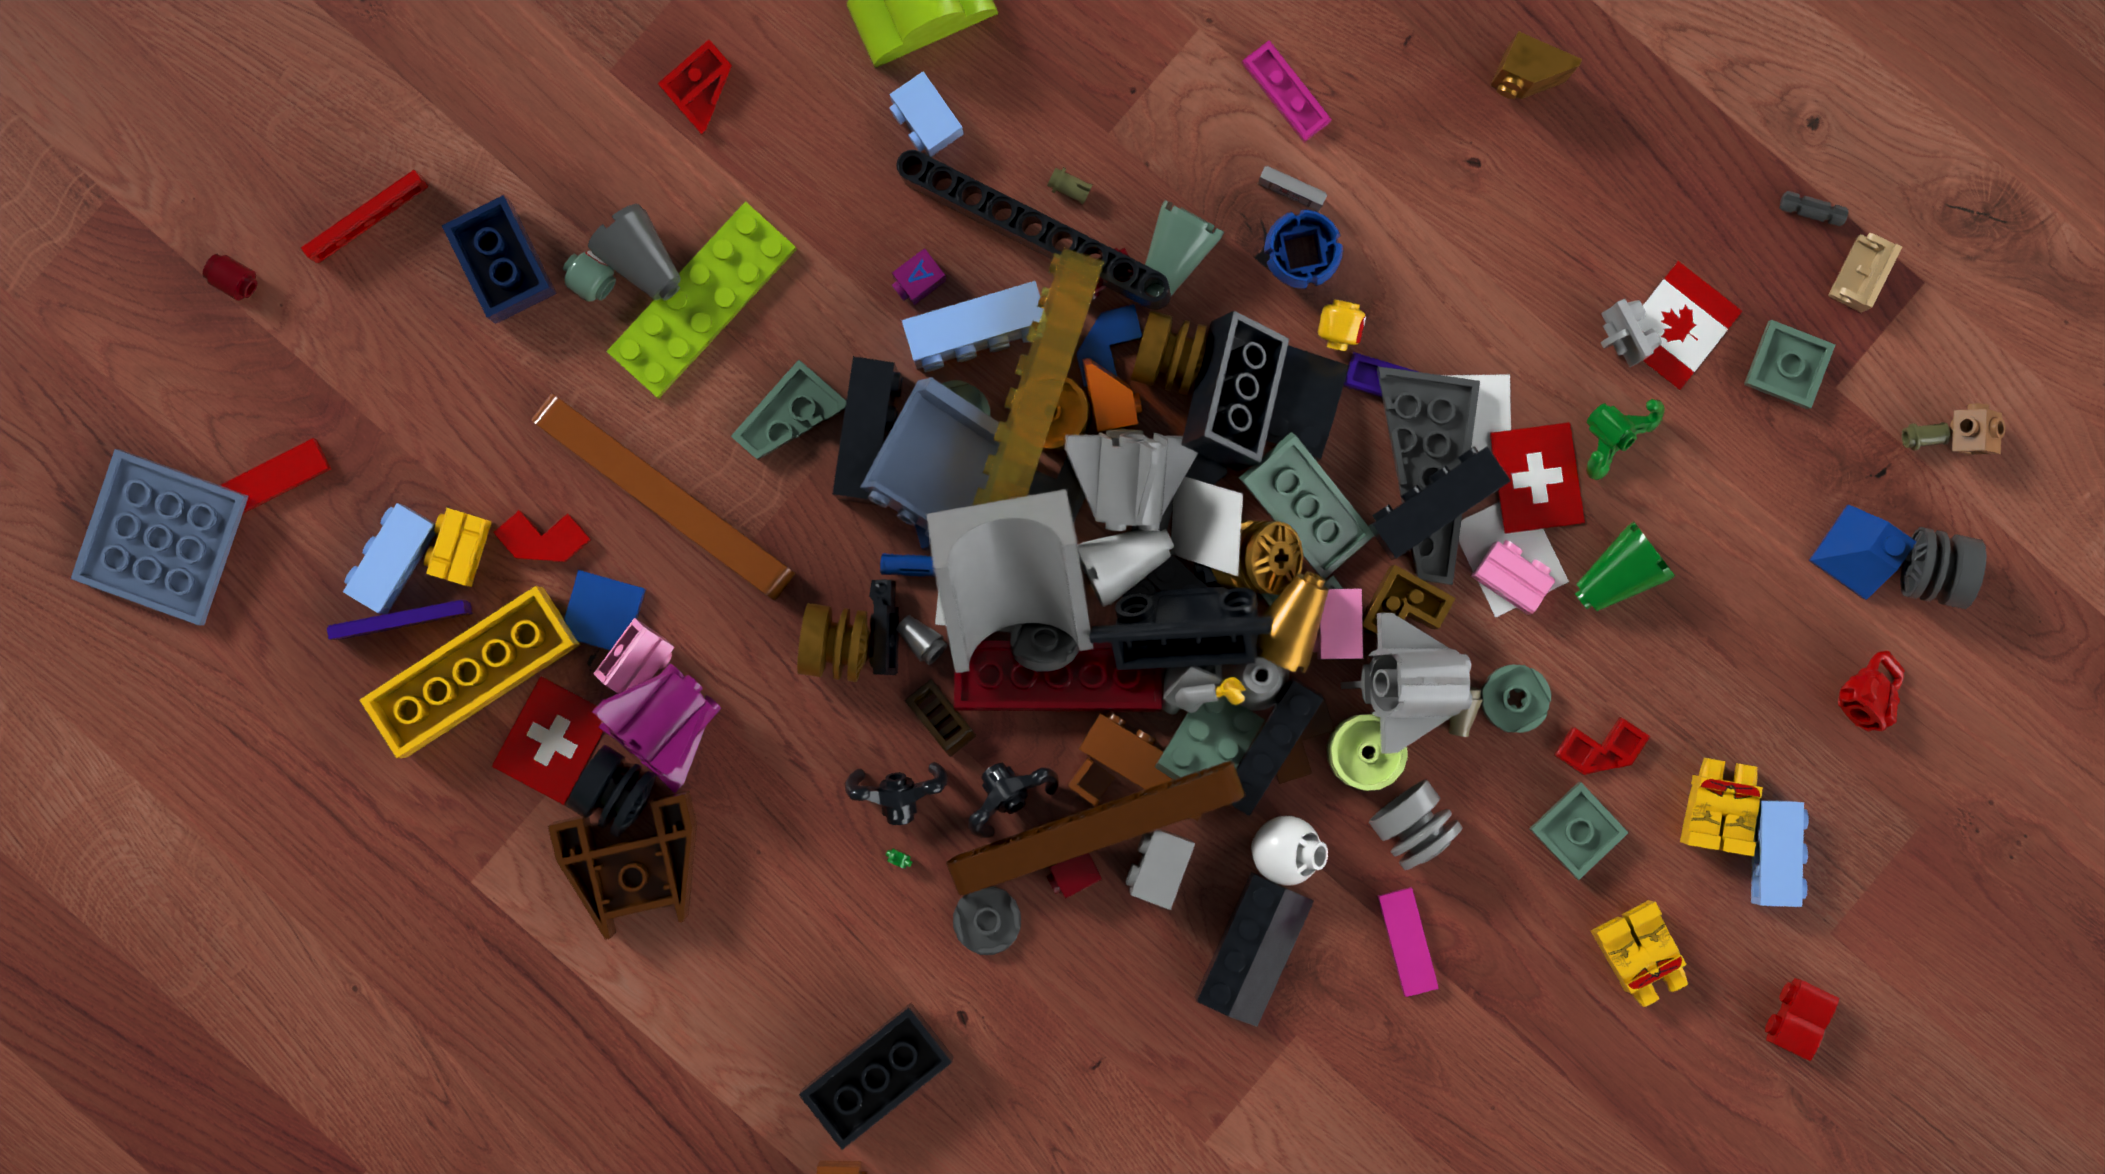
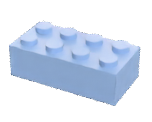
M1036 281L902 320L916 368H924L925 372L944 367L943 361L957 358V362L977 357V351L987 348L990 349V352L1004 350L1010 347V341L1022 338L1023 343L1040 339L1043 337L1042 332L1047 331V317Z

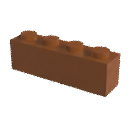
M1110 711L1106 717L1099 713L1078 748L1143 789L1173 780L1155 768L1163 754V751L1153 746L1156 739L1140 729L1136 734L1126 730L1124 726L1127 722ZM1202 814L1191 818L1198 821Z

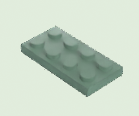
M1292 432L1262 457L1261 463L1253 465L1239 477L1273 521L1287 523L1297 532L1302 542L1304 559L1317 575L1323 579L1327 578L1374 537L1365 521Z

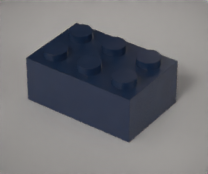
M504 195L441 225L486 317L495 324L557 294L512 202Z

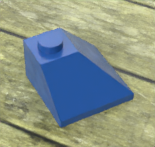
M1847 505L1808 561L1864 600H1867L1898 570L1917 541L1888 521L1854 506Z

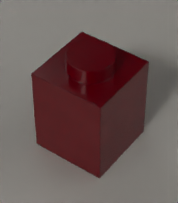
M1089 853L1049 866L1052 873L1046 876L1055 894L1062 892L1065 899L1102 880Z

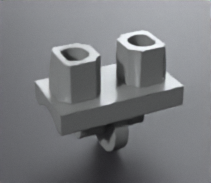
M1623 299L1601 313L1606 322L1603 327L1608 338L1600 343L1604 349L1613 345L1619 356L1623 355L1629 367H1632L1654 353L1653 350L1662 341L1657 331L1650 329L1643 332L1638 324V321L1646 317V311L1641 301L1636 300L1627 303L1626 299Z

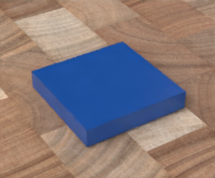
M578 570L564 621L577 641L611 650L634 618L638 619L646 589Z

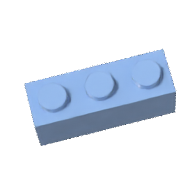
M398 503L394 508L390 507L385 512L380 522L383 527L376 537L372 536L368 540L362 552L365 555L358 567L354 566L349 571L344 581L347 586L343 593L380 614H388L436 535L434 532V522L409 507Z
M1760 800L1753 842H1756L1754 856H1752L1751 903L1760 906L1802 907V899H1805L1807 896V881L1803 878V864H1806L1808 860V848L1803 843L1804 830L1807 829L1809 823V815L1807 809H1804V802Z

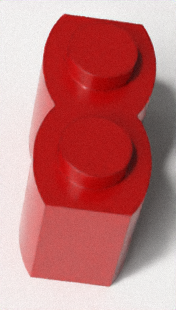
M1794 978L1791 983L1785 984L1780 993L1779 1000L1782 1004L1777 1015L1772 1014L1767 1021L1765 1032L1768 1033L1766 1041L1805 1060L1811 1061L1821 1044L1825 1029L1836 1011L1839 998L1803 980Z

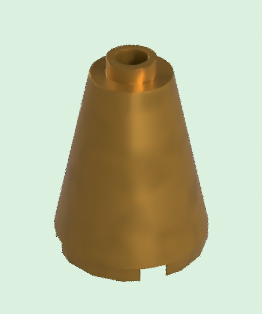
M1309 571L1305 575L1297 574L1261 616H1273L1274 619L1272 633L1258 634L1256 645L1263 650L1260 655L1261 657L1290 671L1296 672L1300 666L1302 673L1306 672L1310 664L1329 591L1324 586L1325 580L1322 577Z

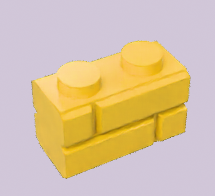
M450 508L446 509L445 514L440 513L434 528V532L438 534L435 546L428 548L424 558V566L428 567L426 574L472 587L492 521Z

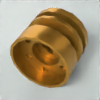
M1150 310L1131 380L1152 386L1159 372L1165 373V390L1171 391L1174 378L1179 377L1182 378L1179 394L1187 396L1189 389L1198 377L1206 350L1205 332L1207 326L1198 324L1194 338L1186 337L1190 321L1185 320L1178 334L1172 333V316Z
M1241 520L1238 576L1212 568V572L1217 582L1229 590L1248 588L1256 593L1279 595L1295 576L1302 571V542L1297 532L1287 523Z
M808 603L800 633L797 674L821 677L826 663H832L833 678L840 680L844 665H848L847 681L857 682L860 671L866 662L869 644L867 611L857 610L854 625H850V609L844 608L839 622L836 623L832 622L831 606Z

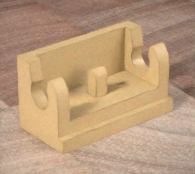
M1869 233L1867 237L1860 234L1828 296L1861 313L1872 308L1902 246L1872 233Z

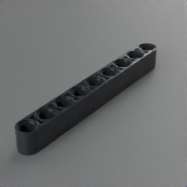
M907 150L898 157L896 163L897 170L905 185L1149 309L1160 310L1170 302L1171 290L1169 281L1162 273L920 151ZM911 165H922L921 171L918 174H906L907 169ZM940 180H952L948 189H936V185ZM977 193L982 195L978 204L972 206L965 204L966 199L971 194ZM1007 208L1012 211L1011 216L1006 220L1000 221L995 219L996 213L1001 209ZM1037 223L1042 226L1039 234L1035 236L1025 234L1026 228L1031 224ZM1061 239H1070L1072 241L1071 247L1066 251L1056 250L1055 245ZM1091 254H1099L1103 257L1101 263L1093 267L1085 264L1086 258ZM1122 269H1129L1133 272L1132 278L1126 282L1116 280L1115 276ZM1153 284H1158L1164 287V290L1158 297H1149L1145 294L1147 288Z

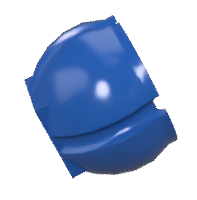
M1304 209L1298 215H1294L1292 212L1286 213L1272 225L1267 234L1264 245V253L1270 257L1267 261V266L1280 282L1290 287L1306 289L1310 283H1313L1314 286H1319L1332 277L1341 263L1343 245L1338 243L1337 240L1341 236L1340 232L1328 217L1317 211ZM1313 235L1319 264L1290 269L1284 241Z

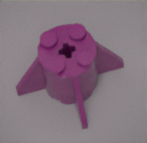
M670 663L660 675L602 701L593 713L603 722L599 726L603 732L619 742L630 754L638 757L644 766L656 774L673 793H676L686 780L706 725L722 708L708 695L704 697L700 693L703 688L689 675L685 677Z

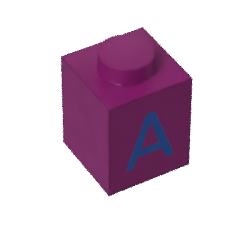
M925 248L892 272L893 278L896 281L892 284L893 289L903 301L909 298L913 305L947 281L945 274Z

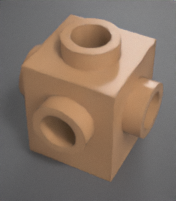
M1980 403L1967 404V410H1954V417L1950 423L1953 452L1966 455L2001 454V438L2005 433L2002 413L1989 410V404Z

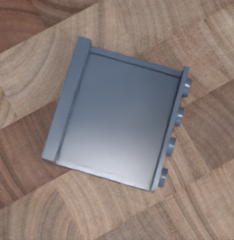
M927 378L917 381L860 488L870 494L868 498L875 504L882 507L890 506L898 512L897 517L910 525L918 524L926 529L925 535L930 538L927 514L1008 500L1025 465L1036 463L1041 450L935 379Z

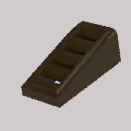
M932 679L904 700L949 757L976 737L973 730L961 715L954 711L953 705ZM934 693L937 698L920 710L918 706ZM943 704L945 709L929 721L927 717ZM952 715L954 720L938 732L936 728ZM959 727L962 728L958 733H956V734H955L953 737H951L948 741H945V740H944V739H946L949 735H951L954 731H956Z

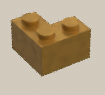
M1392 565L1388 568L1362 616V630L1378 638L1377 613H1393L1403 620L1406 616H1409L1433 630L1439 629L1456 598L1406 570Z

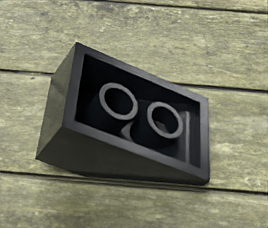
M1288 345L1265 446L1275 447L1292 432L1318 462L1322 458L1349 365Z

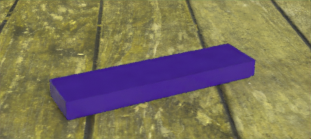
M457 600L328 625L326 628L328 639L342 640L471 615L473 613L471 602Z

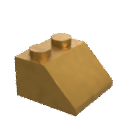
M1518 32L1507 47L1490 86L1497 88V93L1503 97L1523 99L1565 83L1580 66L1582 59L1522 32Z

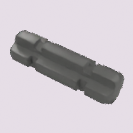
M1786 191L1782 195L1779 206L1783 211L1790 213L1797 211V215L1822 222L1828 220L1829 224L1836 226L1845 224L1849 211L1846 207L1840 205L1832 207L1829 202L1805 195L1801 198L1800 194Z

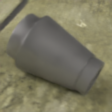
M911 615L905 617L896 628L920 662L925 661L928 665L932 664L947 648V644L943 641L944 636L914 619Z

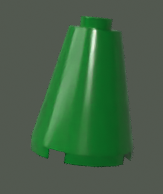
M1633 521L1627 525L1576 583L1580 590L1575 595L1587 610L1593 606L1596 611H1599L1668 582L1675 575Z

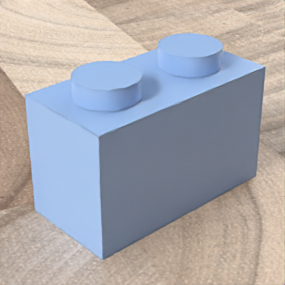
M924 71L890 94L893 105L889 109L900 125L906 122L912 133L908 136L918 151L921 152L925 149L931 157L963 135V127Z

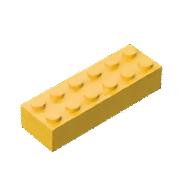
M535 586L361 698L360 702L395 757L407 758L579 647L580 643L569 629L543 587Z

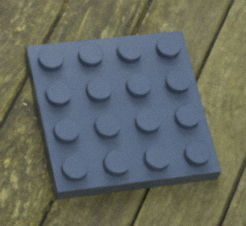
M115 449L71 579L193 624L204 625L249 496L132 453Z

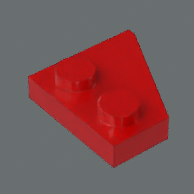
M708 39L657 84L696 130L703 135L709 125L732 65L711 40Z

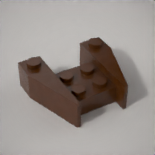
M689 790L658 797L650 802L658 833L655 835L596 848L590 818H584L580 815L555 821L548 826L555 859L605 940L610 939L616 933L613 918L672 904L675 905L678 922H684L689 916L697 821Z

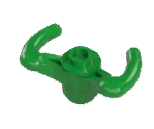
M1651 399L1647 401L1646 408L1651 411L1648 416L1623 415L1616 407H1610L1606 403L1598 406L1590 414L1586 423L1590 426L1589 431L1599 441L1598 450L1591 454L1587 463L1586 472L1589 478L1593 480L1603 478L1609 472L1612 458L1618 450L1626 451L1636 441L1638 433L1652 432L1658 427L1665 412V407L1660 400Z

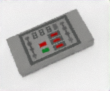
M1269 166L1264 167L1257 183L1318 212L1327 197L1326 192Z

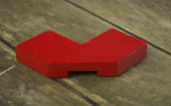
M518 510L493 532L516 559L567 562L592 540L568 513L543 535L521 510Z
M1619 717L1602 745L1577 728L1572 727L1553 756L1582 775L1631 766L1651 736L1622 717Z

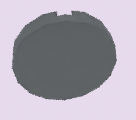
M1041 623L1017 624L1011 632V653L1014 659L1025 668L1035 671H1053L1063 668L1072 662L1078 653L1076 641L1068 633L1055 626Z
M990 886L966 894L958 901L953 913V928L958 940L967 949L980 955H995L1006 950L1016 940L1021 928V912L1016 900L1007 891Z

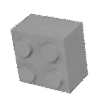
M1161 828L1142 834L1137 848L1138 852L1142 853L1138 865L1131 864L1125 880L1126 885L1130 886V894L1171 910L1195 843L1190 839Z

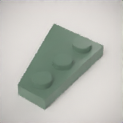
M798 360L731 437L759 460L845 410L846 400L803 362Z

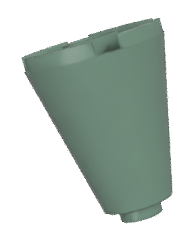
M1164 200L1160 208L1145 265L1166 276L1172 296L1221 240L1224 231L1216 228L1213 233L1212 231L1215 227L1213 224L1183 208L1180 209L1173 206L1172 210H1170L1173 203ZM1153 284L1147 288L1146 292L1154 297H1158L1163 293L1164 287Z

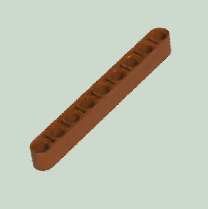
M550 393L532 417L531 421L774 601H776L796 574L553 393Z

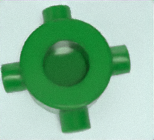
M895 848L886 852L887 861L904 869L912 865L909 854Z

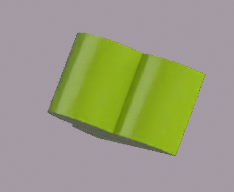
M848 0L847 8L874 68L998 14L993 0Z

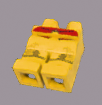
M1704 758L1699 775L1692 776V787L1680 842L1691 846L1754 856L1756 842H1753L1755 825L1763 787L1756 786L1758 779L1757 767L1736 763L1733 781L1722 780L1725 761Z
M1648 900L1621 914L1622 917L1617 916L1590 930L1620 981L1623 990L1631 993L1640 1006L1647 1007L1659 1000L1651 983L1661 978L1669 992L1677 991L1688 985L1682 968L1687 964L1682 955H1680L1678 947L1671 937L1661 917L1662 913L1655 901Z

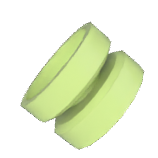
M1373 714L1353 715L1341 721L1335 730L1331 732L1326 746L1327 762L1333 774L1345 785L1364 791L1381 790L1394 783L1404 771L1408 758L1407 747L1398 753L1381 754L1380 717H1376ZM1365 746L1373 748V753H1370L1368 756L1369 759H1365L1362 755V750Z

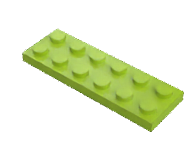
M745 201L679 272L681 280L678 284L680 287L678 292L668 300L664 301L662 298L654 300L606 352L659 399L789 259L797 248Z

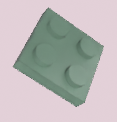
M1770 320L1767 322L1744 385L1808 410L1812 408L1835 344Z
M1578 782L1529 828L1577 880H1580L1629 833L1582 782Z

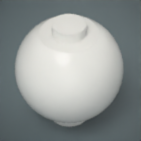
M1280 816L1266 822L1258 830L1251 845L1253 860L1259 872L1269 881L1279 885H1295L1307 880L1316 870H1321L1325 866L1328 858L1327 846L1320 841L1315 829L1306 821L1294 816Z

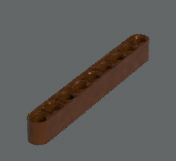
M1233 761L1223 762L961 853L949 859L946 865L958 894L966 895L1229 805L1242 799L1246 794Z

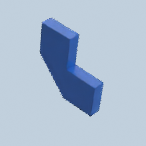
M1134 304L1101 312L1077 351L1076 356L1084 388L1087 387L1082 359L1090 358L1117 376L1110 347L1142 339L1143 336Z

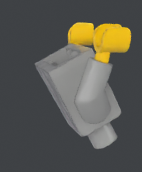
M1221 665L1168 667L1164 672L1162 709L1169 714H1176L1180 708L1193 713L1203 703L1218 701L1219 697L1225 696L1232 705H1238L1245 700L1241 691H1245L1246 688L1235 677L1227 678L1221 686H1218L1222 681Z

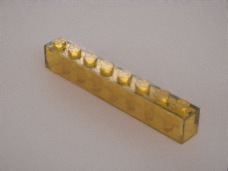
M1063 248L1061 255L1054 253L1048 271L1049 274L1054 275L1050 289L1043 287L1037 307L1043 309L1039 322L1032 320L1026 341L1032 342L1028 356L1021 354L1015 374L1021 376L1017 389L1010 388L1004 407L1011 410L1007 422L999 421L993 441L1000 442L996 456L988 455L983 474L989 476L985 489L978 487L972 506L1026 497L1028 495L1104 261Z

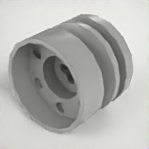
M1423 780L1407 789L1378 811L1368 822L1382 841L1389 840L1395 836L1400 838L1390 852L1396 857L1408 851L1399 861V864L1405 871L1436 857L1450 845V842L1463 828L1457 820L1442 826L1452 815L1449 809L1435 814L1431 812L1441 798L1428 780Z

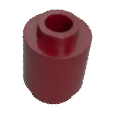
M212 255L203 268L202 275L207 279L209 285L237 301L249 298L257 288L256 272L228 255Z

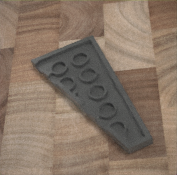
M1378 366L1377 373L1381 392L1383 393L1382 399L1400 495H1403L1416 485H1419L1422 490L1432 483L1429 476L1446 465L1449 470L1453 469L1461 463L1457 457L1471 448L1480 381ZM1462 515L1411 549L1416 577L1426 582L1453 585Z

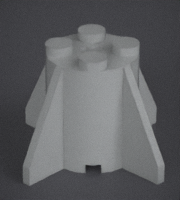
M1123 427L1107 430L1106 435L1102 432L1099 435H1066L1065 451L1095 517V521L1106 523L1105 528L1113 531L1126 530V525L1138 526L1139 529L1145 531L1159 530L1162 515L1198 454L1181 445L1183 436H1164L1154 433L1153 439H1149L1143 435L1144 431L1126 430Z
M1377 613L1378 649L1372 651L1369 655L1374 656L1371 663L1364 664L1361 681L1341 682V689H1362L1365 704H1371L1376 711L1371 713L1376 717H1380L1381 754L1398 753L1452 716L1458 715L1461 710L1470 708L1472 704L1469 675L1471 660L1466 654H1460L1457 650L1448 648L1393 613Z

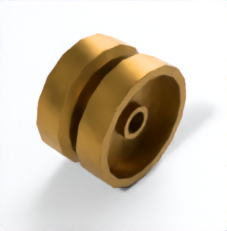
M1043 373L1031 377L1019 388L1013 401L1012 416L1017 430L1029 443L1045 451L1065 450L1066 435L1086 434L1091 424V406L1087 395L1074 380L1060 373ZM1052 405L1058 412L1055 417L1048 418L1046 416L1048 414L1046 409Z

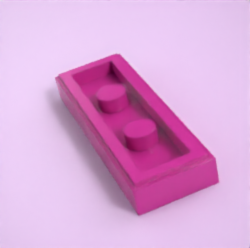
M1270 40L1242 60V65L1303 143L1331 123L1332 119Z
M1409 887L1378 895L1404 997L1439 989L1413 889Z

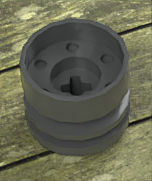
M1919 527L1911 537L1917 542L1903 561L1901 567L1900 585L1903 596L1914 599L1919 597L1920 600L1928 602L1936 597L1939 604L1967 609L1976 599L1983 582L1987 558L1986 546L1983 540L1957 534L1949 538L1947 532L1938 530L1934 532L1933 529Z

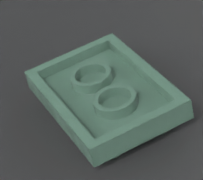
M1225 696L1219 697L1218 701L1203 703L1196 712L1187 713L1155 765V768L1173 780L1228 761H1233L1236 769L1265 720L1239 704L1232 705Z

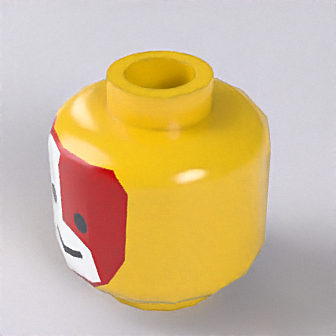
M1333 299V304H1327L1323 307L1318 335L1322 339L1328 340V348L1347 351L1348 345H1357L1361 342L1366 314L1359 310L1360 304Z

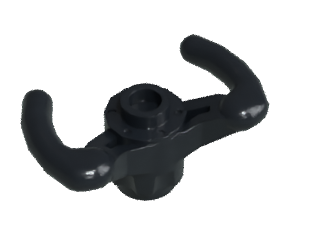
M932 762L928 767V771L935 777L934 779L914 784L912 778L906 777L904 773L897 772L887 775L881 781L879 787L862 786L859 783L864 780L866 775L864 770L859 768L848 776L845 782V792L851 800H868L882 805V814L886 816L889 824L904 825L914 820V814L917 813L916 801L925 795H934L942 792L947 785L948 775L945 768L936 762Z
M1004 763L992 765L981 776L984 782L982 787L988 796L981 809L975 811L970 816L969 829L977 837H993L995 833L994 828L991 825H984L989 818L997 811L1001 813L1008 812L1009 814L1018 812L1026 804L1027 790L1046 783L1045 792L1049 795H1054L1059 786L1057 773L1052 769L1042 767L1032 772L1031 775L1017 776L1010 766L1006 767Z

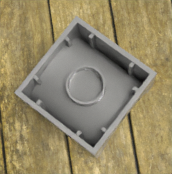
M1066 490L927 514L934 571L955 673L969 671L971 655L986 637L1000 629L1017 624L1041 623L1055 626L1068 633L1076 641L1079 651L1093 649V643H1090L1089 639L1091 630L1077 541Z

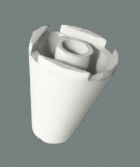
M1139 529L1082 542L1077 547L1081 566L1085 574H1087L1091 582L1090 585L1102 607L1111 605L1171 557L1169 550L1174 548V545L1166 529L1162 531Z

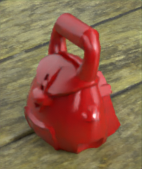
M1880 651L1870 659L1867 667L1862 668L1858 674L1851 676L1841 687L1838 705L1855 726H1859L1868 732L1871 730L1884 731L1887 727L1897 722V708L1900 703L1898 690L1904 680V668L1890 651ZM1880 662L1894 678L1892 683L1882 672L1878 671Z

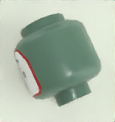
M585 251L579 256L577 254L571 255L563 267V270L566 272L565 286L587 302L596 299L602 301L611 292L616 283V278L613 277L614 270L593 255L592 251Z

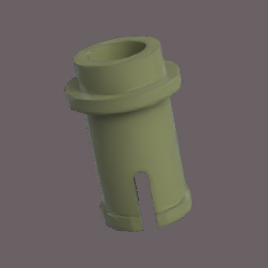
M1064 167L1062 170L1055 168L1047 184L1048 187L1053 189L1052 193L1055 194V191H1058L1084 204L1093 184H1089L1066 173V168Z
M1945 422L1923 426L1911 423L1902 430L1904 447L1911 448L1914 451L1919 450L1920 446L1948 444L1950 441V429Z

